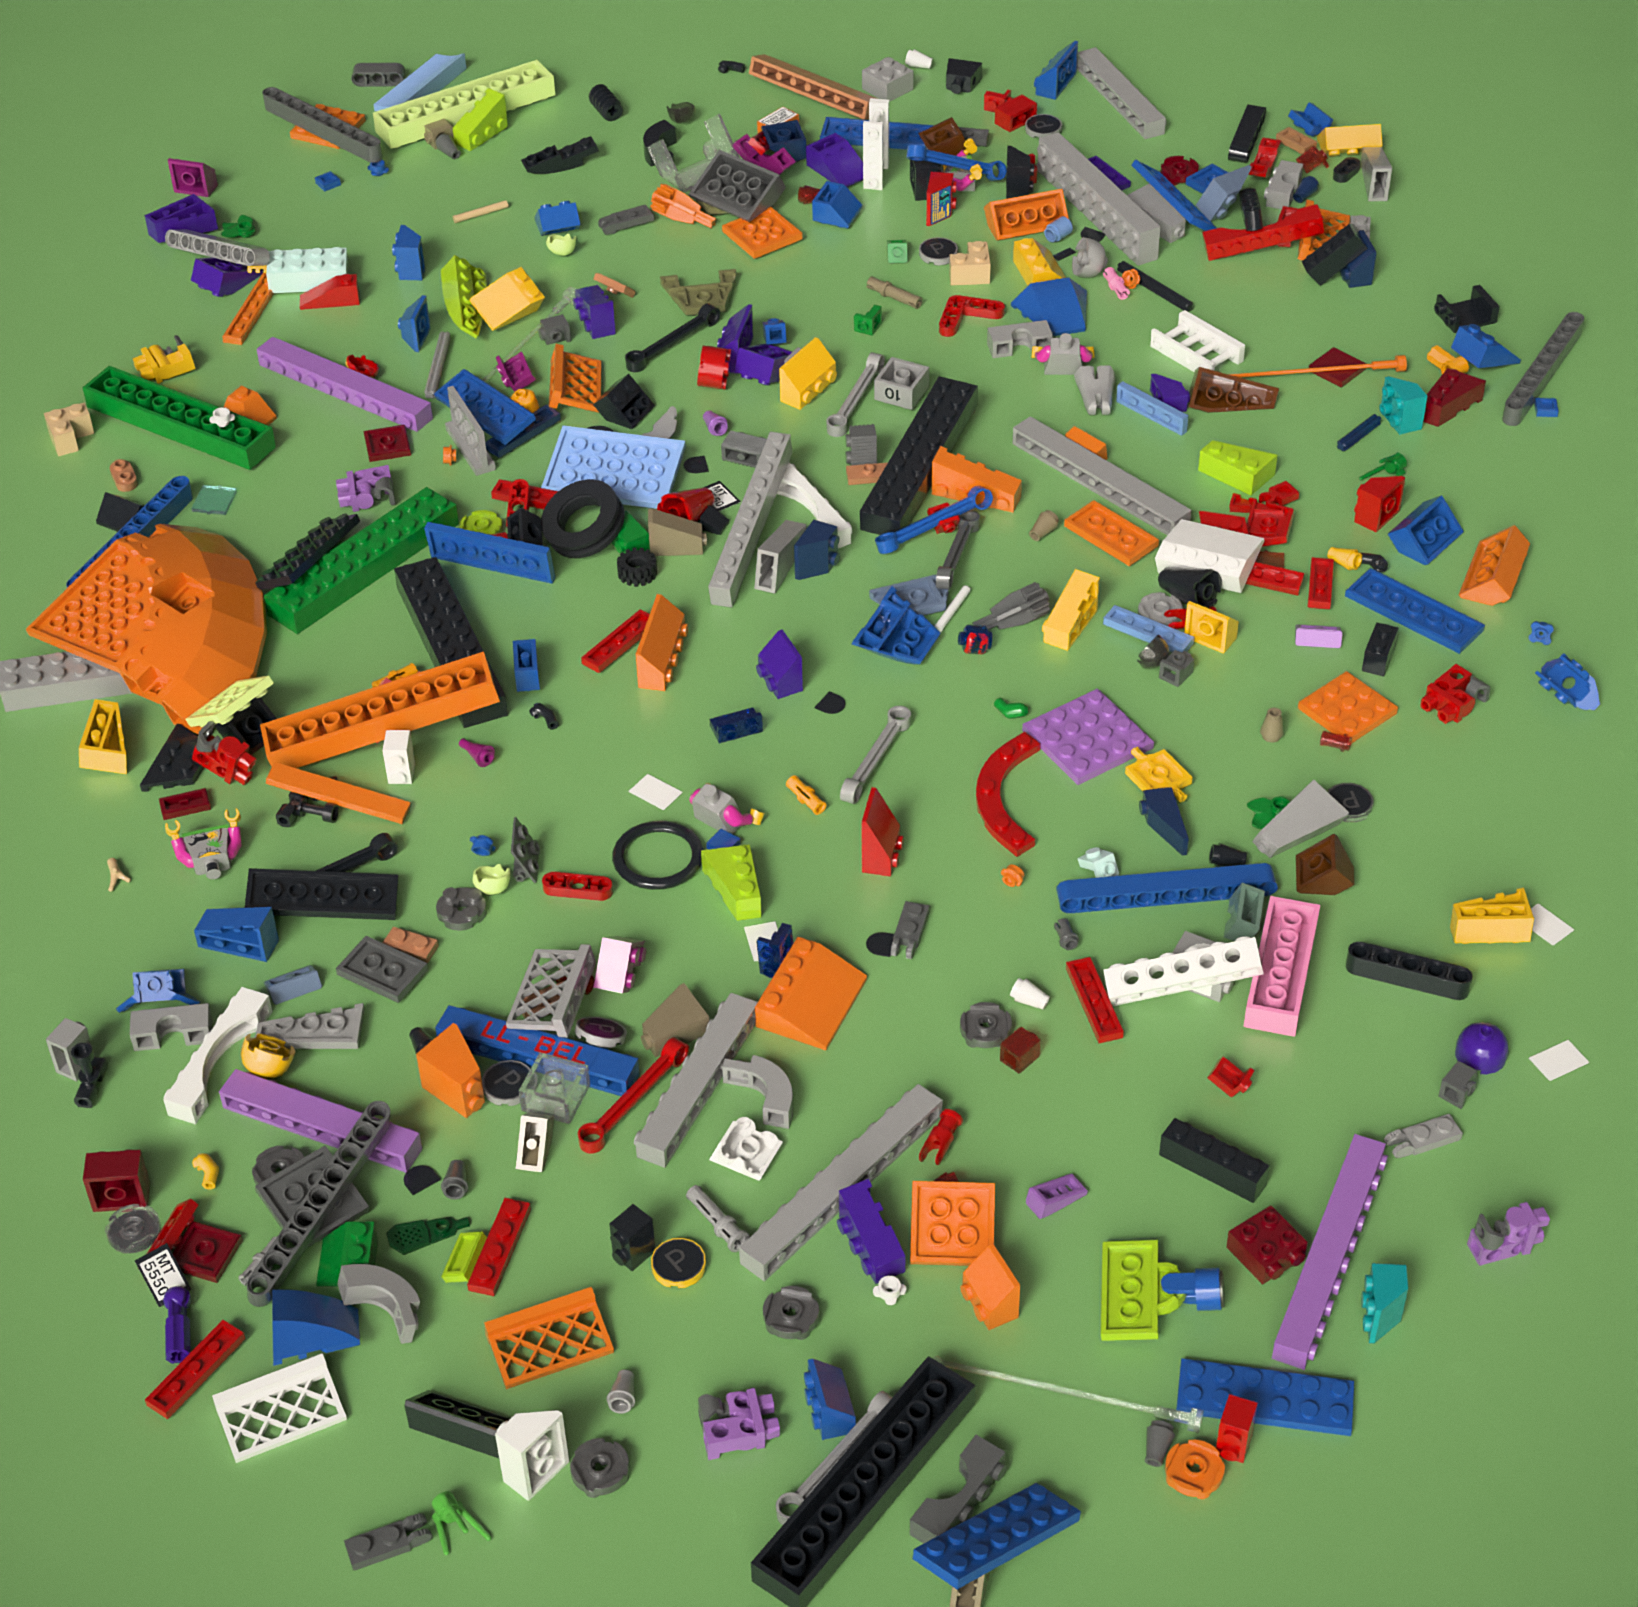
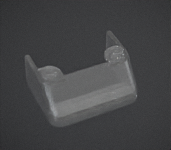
M721 114L704 121L711 140L703 145L706 159L680 171L677 170L663 139L647 147L660 176L682 192L692 190L719 149L739 157L737 151L732 147L733 141Z

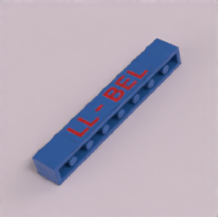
M448 1005L435 1027L438 1036L452 1023H455L472 1054L499 1062L507 1060L519 1061L527 1065L531 1071L622 1096L640 1076L638 1058L631 1055L613 1052L606 1048H599L585 1044L582 1041L558 1037L557 1034H550L539 1030L507 1029L506 1021L490 1017L486 1014L468 1011L465 1008Z

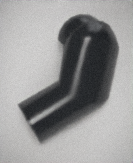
M722 60L719 63L718 71L724 74L728 70L744 73L745 64Z
M1361 553V564L1370 565L1378 572L1387 570L1388 563L1381 555Z
M535 703L534 707L530 708L531 716H534L535 719H538L540 716L544 717L550 730L556 729L559 726L555 712L542 703Z

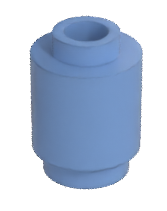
M1061 216L1048 224L1044 230L1046 239L1049 242H1058L1071 234L1073 230L1072 222L1068 218Z

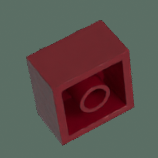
M128 1149L124 1151L86 1153L83 1182L93 1212L148 1209L150 1179L141 1150Z

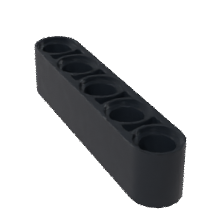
M1247 105L1230 145L1228 160L1248 162L1265 120L1266 107Z
M1256 189L1240 190L1239 199L1245 229L1247 231L1262 229L1261 206Z
M1353 942L1348 947L1346 969L1353 975L1454 1000H1464L1469 995L1473 974L1468 968L1364 942Z

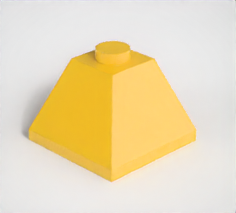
M1189 601L1187 603L1184 633L1194 636V642L1225 653L1237 639L1239 621Z

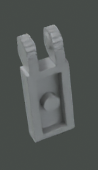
M1450 1114L1402 1130L1397 1129L1387 1134L1384 1141L1388 1146L1397 1145L1392 1153L1399 1159L1459 1141L1463 1133Z

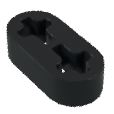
M1355 157L1345 158L1334 168L1333 180L1339 183L1349 181L1359 172L1360 160Z

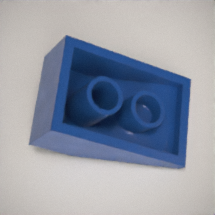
M1475 324L1459 326L1451 346L1454 351L1477 368L1519 364L1521 362V359L1495 341L1493 336L1481 331V328Z

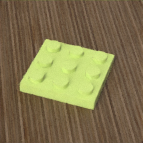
M269 676L238 680L185 720L190 727H204L209 721H213L215 725L217 723L223 725L233 719L232 714L236 711L248 708L251 705L250 701L252 699L265 695L268 692L267 688L274 683Z

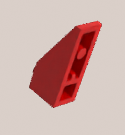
M357 274L335 276L300 295V310L360 305Z

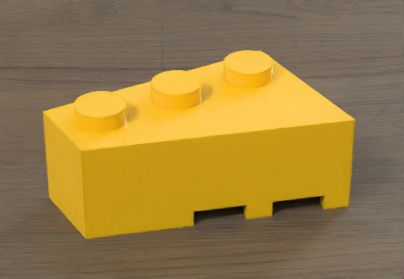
M1077 569L1074 570L1049 618L1043 623L1044 643L1067 651L1070 649L1097 612L1100 577Z
M94 700L79 745V768L127 774L126 750L118 702Z
M1524 887L1517 889L1516 893L1505 895L1502 892L1496 894L1493 899L1483 901L1481 897L1453 904L1450 930L1454 943L1530 942L1534 917Z

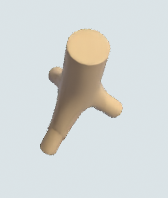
M115 858L108 859L107 864L111 876L108 890L112 892L118 879L128 883L131 879L120 870Z

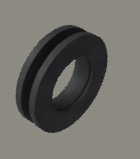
M594 479L580 480L565 486L549 500L541 517L542 533L558 554L568 558L588 557L606 548L617 537L624 522V507L614 490L605 482ZM589 505L601 506L600 514L596 521L588 528L573 533L565 531L566 523L575 511Z

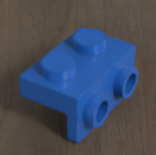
M1310 102L1307 104L1304 112L1291 110L1288 115L1294 121L1293 124L1304 128V132L1310 136L1318 135L1324 128L1330 127L1333 122L1329 115Z

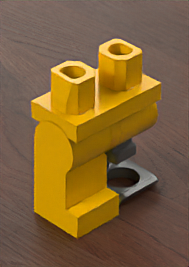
M178 335L174 336L178 348L176 352H173L170 346L164 350L159 345H152L148 349L147 347L141 348L142 355L132 358L136 370L140 372L143 379L149 381L155 379L157 384L163 382L162 379H169L195 369L191 353Z

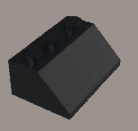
M1348 224L1301 262L1306 272L1321 286L1368 248L1357 227L1354 224Z

